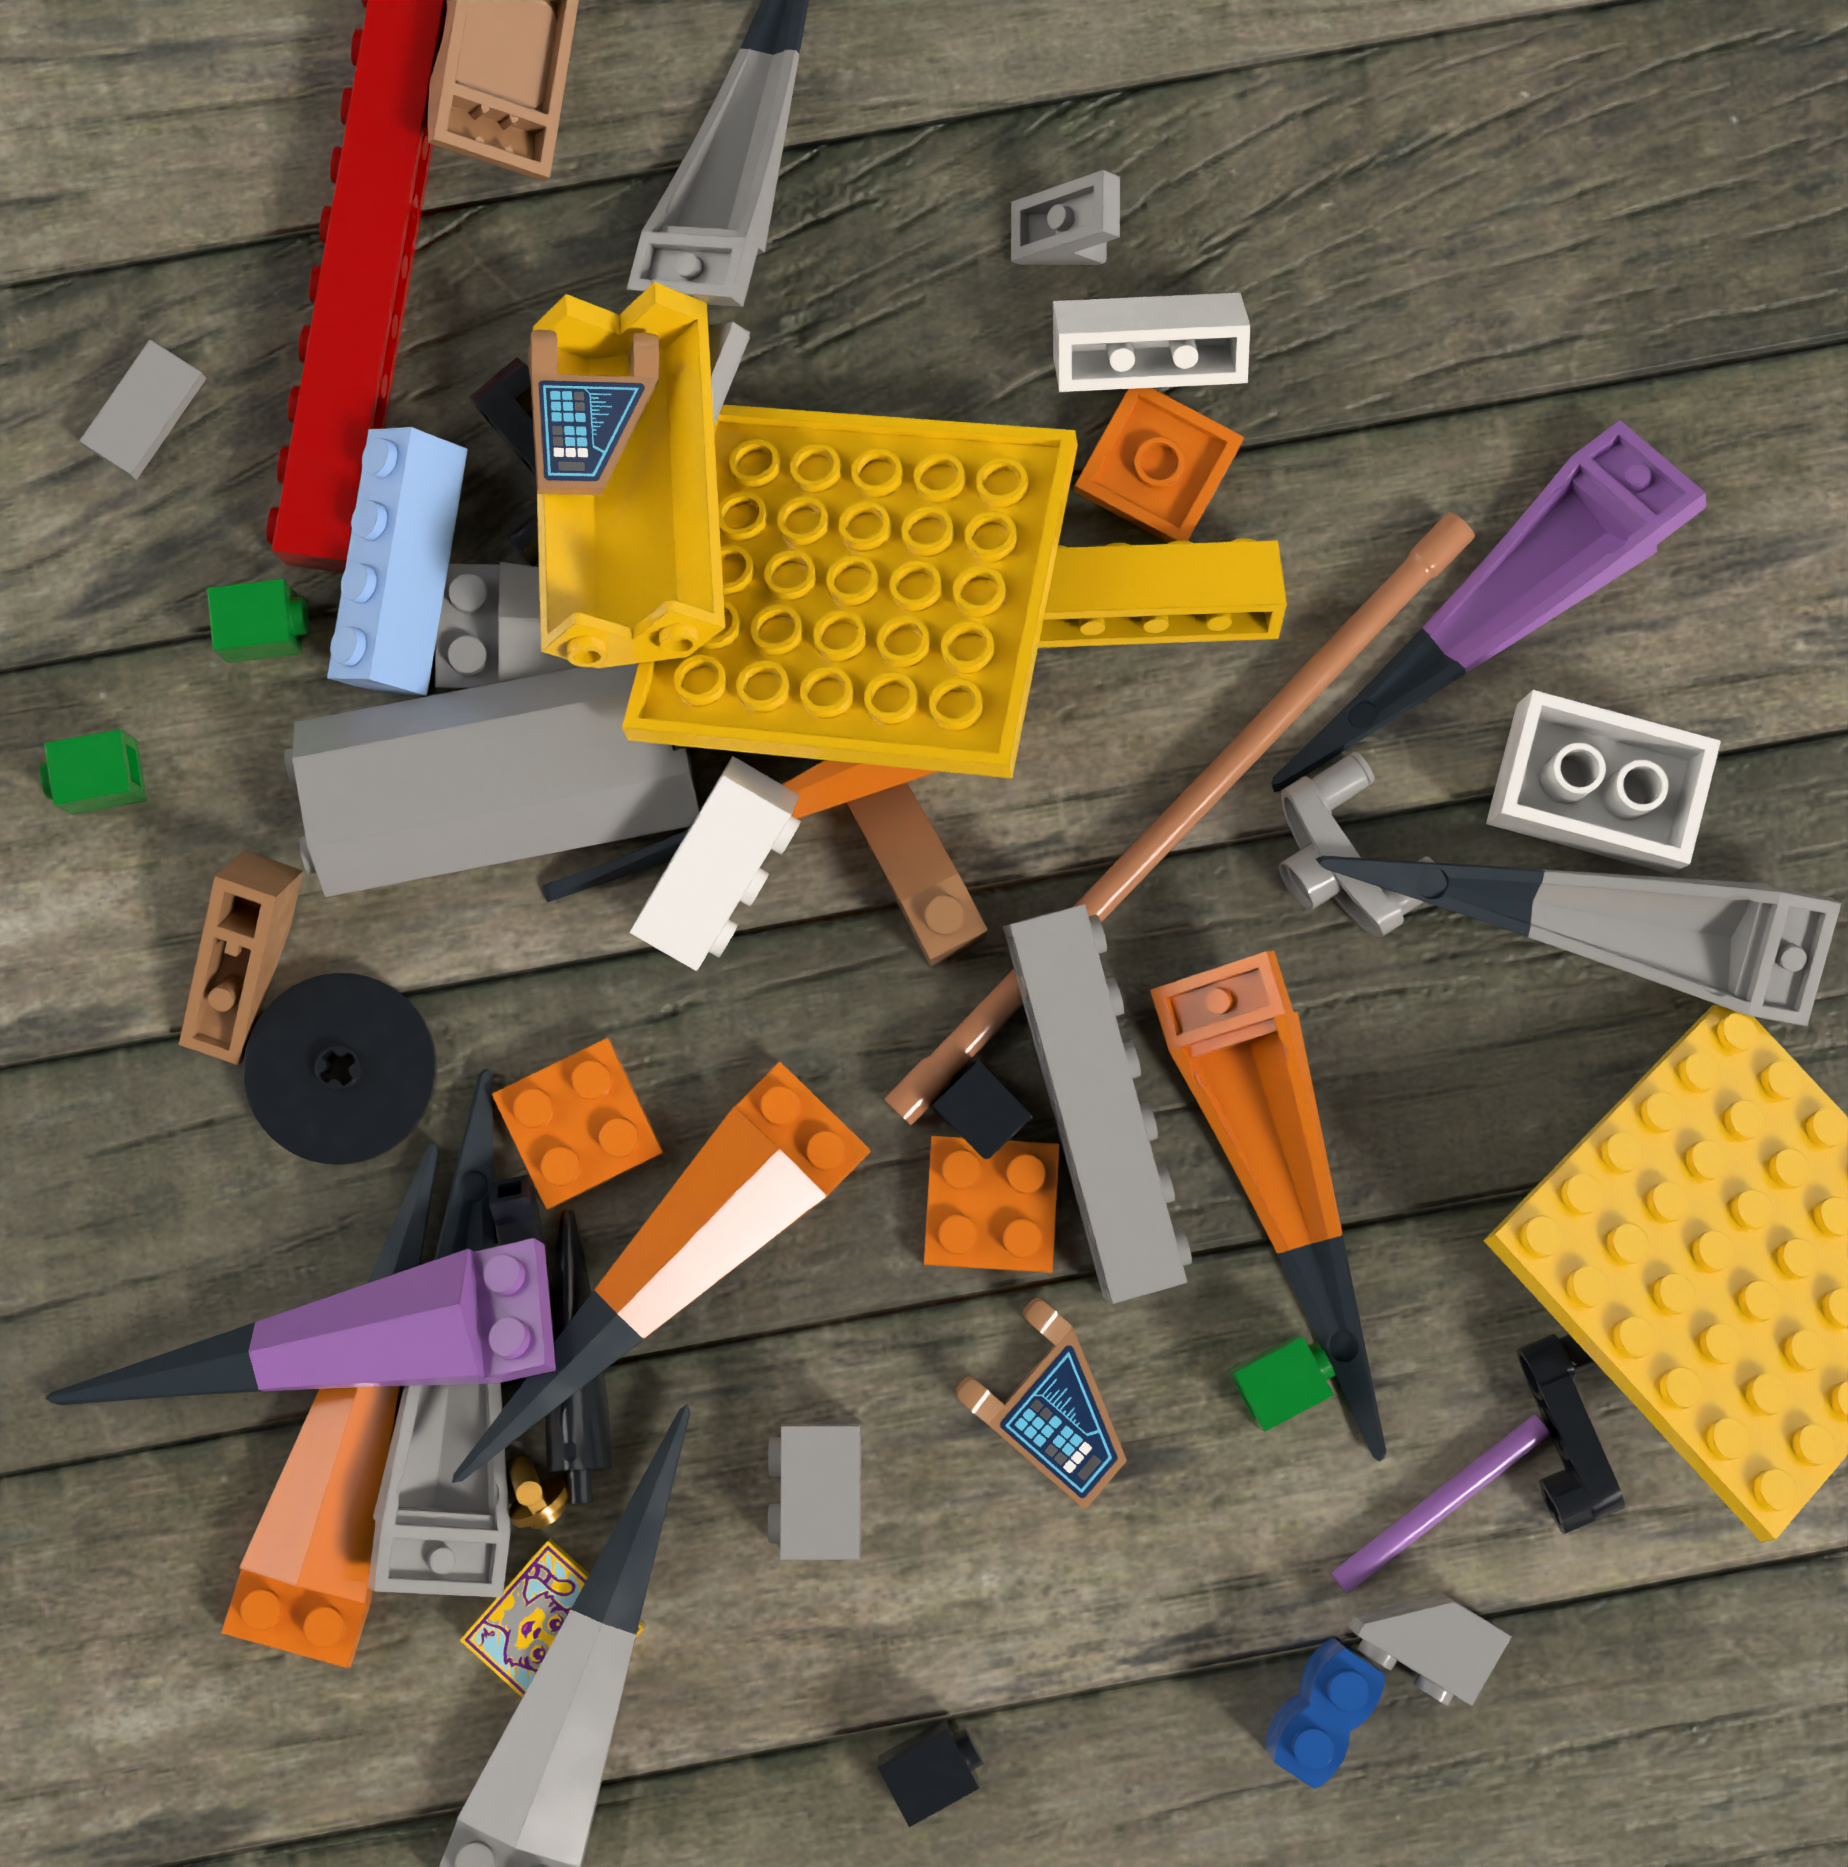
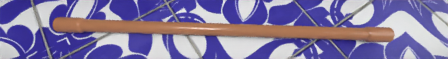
M1447 512L1410 550L1407 559L1073 907L1085 904L1088 916L1097 914L1102 923L1429 580L1437 577L1474 539L1475 535L1469 525L1456 514ZM1014 968L930 1056L922 1059L884 1098V1101L909 1125H912L949 1087L952 1078L1023 1005Z

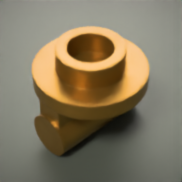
M525 1456L514 1458L508 1467L516 1495V1500L509 1508L510 1520L518 1528L531 1526L533 1529H540L546 1527L558 1519L565 1509L564 1503L568 1498L565 1481L563 1478L553 1477L540 1483L530 1458Z

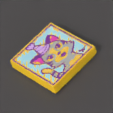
M550 1538L504 1589L503 1598L497 1597L460 1641L523 1698L590 1574ZM641 1620L639 1622L636 1638L646 1627V1625Z

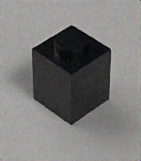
M945 1718L878 1755L877 1768L907 1825L911 1827L978 1790L979 1780L975 1769L982 1766L984 1762L967 1729L964 1728L955 1733L948 1718Z

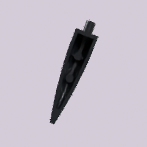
M573 1210L561 1211L550 1295L553 1342H555L591 1294L585 1258ZM604 1371L545 1416L547 1472L565 1471V1485L568 1495L566 1504L592 1502L591 1470L612 1468L609 1404Z

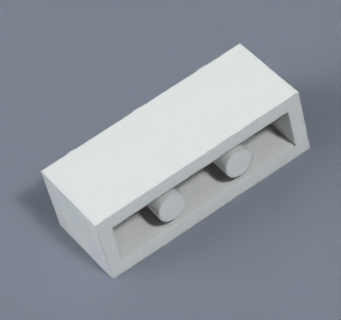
M1241 293L1053 301V358L1059 392L1248 383L1250 323Z
M732 756L643 906L630 933L695 971L699 969L708 952L719 958L738 924L729 920L737 904L741 901L750 907L769 875L768 872L760 868L771 849L782 855L800 825L801 821L791 816L800 795Z

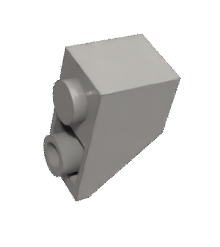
M1443 1593L1354 1615L1348 1625V1628L1362 1638L1357 1648L1358 1651L1390 1671L1397 1660L1419 1673L1414 1685L1447 1706L1454 1695L1471 1706L1474 1704L1512 1636Z

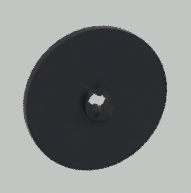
M352 973L319 975L306 979L284 991L272 1001L257 1020L249 1037L244 1056L245 1091L250 1107L261 1127L274 1141L289 1152L301 1158L323 1164L346 1165L365 1162L389 1152L402 1143L416 1129L426 1114L434 1095L437 1080L435 1044L427 1023L420 1012L403 994L379 980ZM333 1054L345 1059L351 1056L354 1057L355 1063L349 1068L353 1079L348 1084L337 1079L328 1081L326 1075L333 1069L328 1059Z

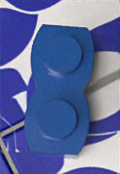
M1334 1637L1319 1646L1305 1665L1300 1680L1299 1693L1291 1697L1279 1708L1269 1725L1265 1740V1750L1274 1763L1314 1789L1327 1782L1335 1774L1345 1758L1349 1745L1350 1731L1365 1722L1379 1703L1384 1688L1385 1674L1373 1662Z

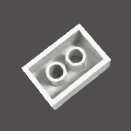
M1532 690L1516 705L1486 824L1671 874L1691 863L1721 741Z

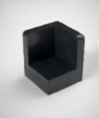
M980 1061L932 1105V1109L949 1127L952 1126L983 1159H990L1033 1117Z

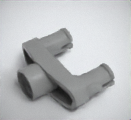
M1352 752L1310 779L1307 776H1303L1282 789V808L1300 850L1280 862L1279 871L1287 889L1303 908L1311 911L1330 898H1333L1360 927L1379 938L1403 924V915L1422 904L1423 901L1326 870L1315 860L1321 856L1361 858L1333 818L1331 812L1375 781L1373 772L1366 760L1358 752ZM1427 856L1417 861L1435 863L1430 857Z

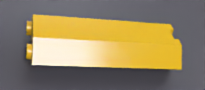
M653 282L620 315L565 294L533 326V330H551L557 334V374L630 376L628 356L630 349L633 348V335L635 333L656 334L659 339V379L602 495L537 494L541 652L567 659L571 664L579 667H594L597 669L689 657L725 629L707 303L656 282Z

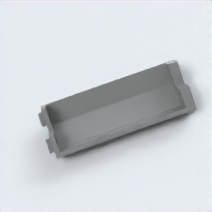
M637 663L598 669L594 667H577L298 721L294 724L293 748L285 749L284 759L289 781L293 787L297 786L305 830V836L300 837L299 842L302 862L307 874L317 873L324 896L329 897L690 827L701 809L698 785L689 748L687 746L627 740L622 725L639 664Z

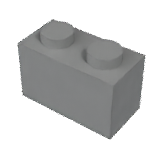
M784 1422L781 1425V1437H769V1477H781V1503H769L768 1543H780V1560H860L861 1422Z

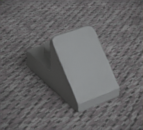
M1105 170L1011 202V262L1019 265H1100L1105 263L1107 259V242L1120 238V176Z

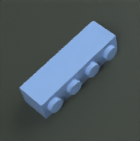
M412 427L369 429L366 447L362 455L363 467L356 508L351 521L352 532L346 568L341 580L342 592L335 633L330 646L331 657L327 675L328 679L384 695L427 696L467 448Z

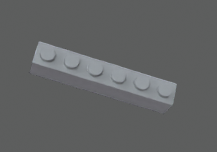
M1083 904L1002 926L1103 1298L1115 1304L1188 1283L1183 1266L1192 1263L1191 1251L1183 1228L1181 1226L1173 1228L1166 1203L1175 1201L1173 1184L1165 1164L1157 1166L1155 1164L1150 1141L1158 1139L1157 1126L1149 1103L1147 1101L1139 1103L1133 1078L1141 1076L1140 1063L1132 1040L1122 1041L1116 1016L1124 1014V1005L1116 979L1114 977L1105 979L1099 954L1107 952V943L1098 915L1088 916L1086 905Z

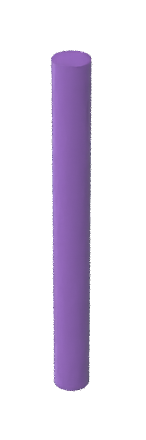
M1533 1414L1332 1571L1331 1574L1345 1593L1348 1594L1551 1435L1549 1430Z

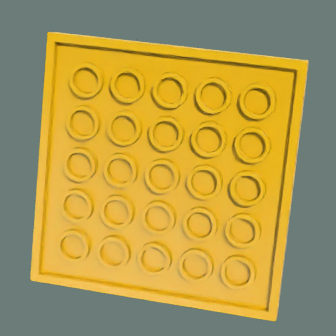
M722 405L714 425L725 629L689 657L638 664L622 725L627 740L1012 779L1078 446L1076 431Z
M1714 1003L1483 1241L1761 1543L1777 1539L1848 1455V1117L1755 1017Z

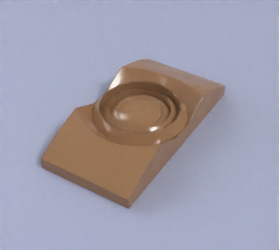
M447 0V15L443 39L429 85L428 143L541 181L548 180L551 175L579 0Z

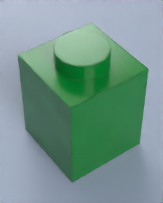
M284 579L207 588L213 651L226 662L232 663L303 654L301 635L309 634L310 632L307 603L303 596L297 597V593Z
M121 729L44 743L47 762L40 764L39 776L44 795L48 800H53L54 806L74 815L147 801L138 741Z
M1296 1334L1227 1370L1256 1427L1264 1432L1334 1396L1327 1380L1334 1377L1335 1372L1324 1350L1317 1341L1308 1345L1303 1336Z

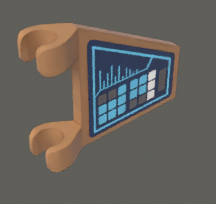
M532 330L530 336L531 345L528 349V368L531 380L537 494L602 495L658 383V336L652 333H635L633 335V348L630 349L628 356L630 376L557 374V334L555 331Z
M1036 1297L1024 1308L1022 1315L1025 1320L1052 1342L1054 1346L1004 1404L973 1376L965 1377L956 1387L955 1394L968 1409L989 1425L1085 1510L1126 1463L1127 1459L1073 1326L1045 1301Z

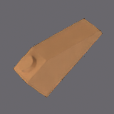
M907 782L846 802L930 967L986 939L988 929L957 869Z
M243 850L214 876L182 1026L180 1046L235 1065H239L243 1061L249 1037L260 1015L291 928L304 870Z

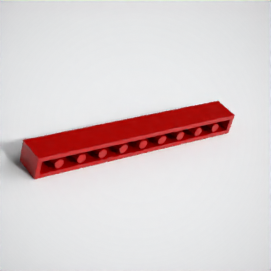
M361 0L362 6L366 8L363 29L356 28L351 41V62L356 67L353 88L345 87L340 106L341 122L343 125H346L342 147H334L330 161V179L332 184H336L332 206H324L320 218L319 235L321 243L325 244L322 265H314L309 280V298L311 303H315L311 326L304 325L302 327L299 337L298 356L300 362L304 363L301 385H294L292 387L288 400V420L290 423H294L290 446H283L281 448L277 463V479L279 483L283 484L279 507L273 506L270 509L266 526L267 542L272 544V551L285 565L338 573L345 572L352 532L351 521L356 508L363 467L362 455L366 447L369 429H385L433 144L428 143L429 85L443 39L447 15V0Z

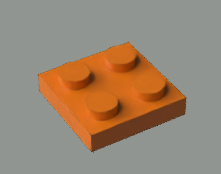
M1153 388L1128 389L1074 485L1073 492L1167 543L1178 540L1189 541L1242 445L1244 437Z
M609 1038L603 1039L492 1093L546 1210L563 1204L665 1154Z
M931 1136L924 1265L1052 1273L1060 1144L1007 1141L990 1159H983L963 1138Z

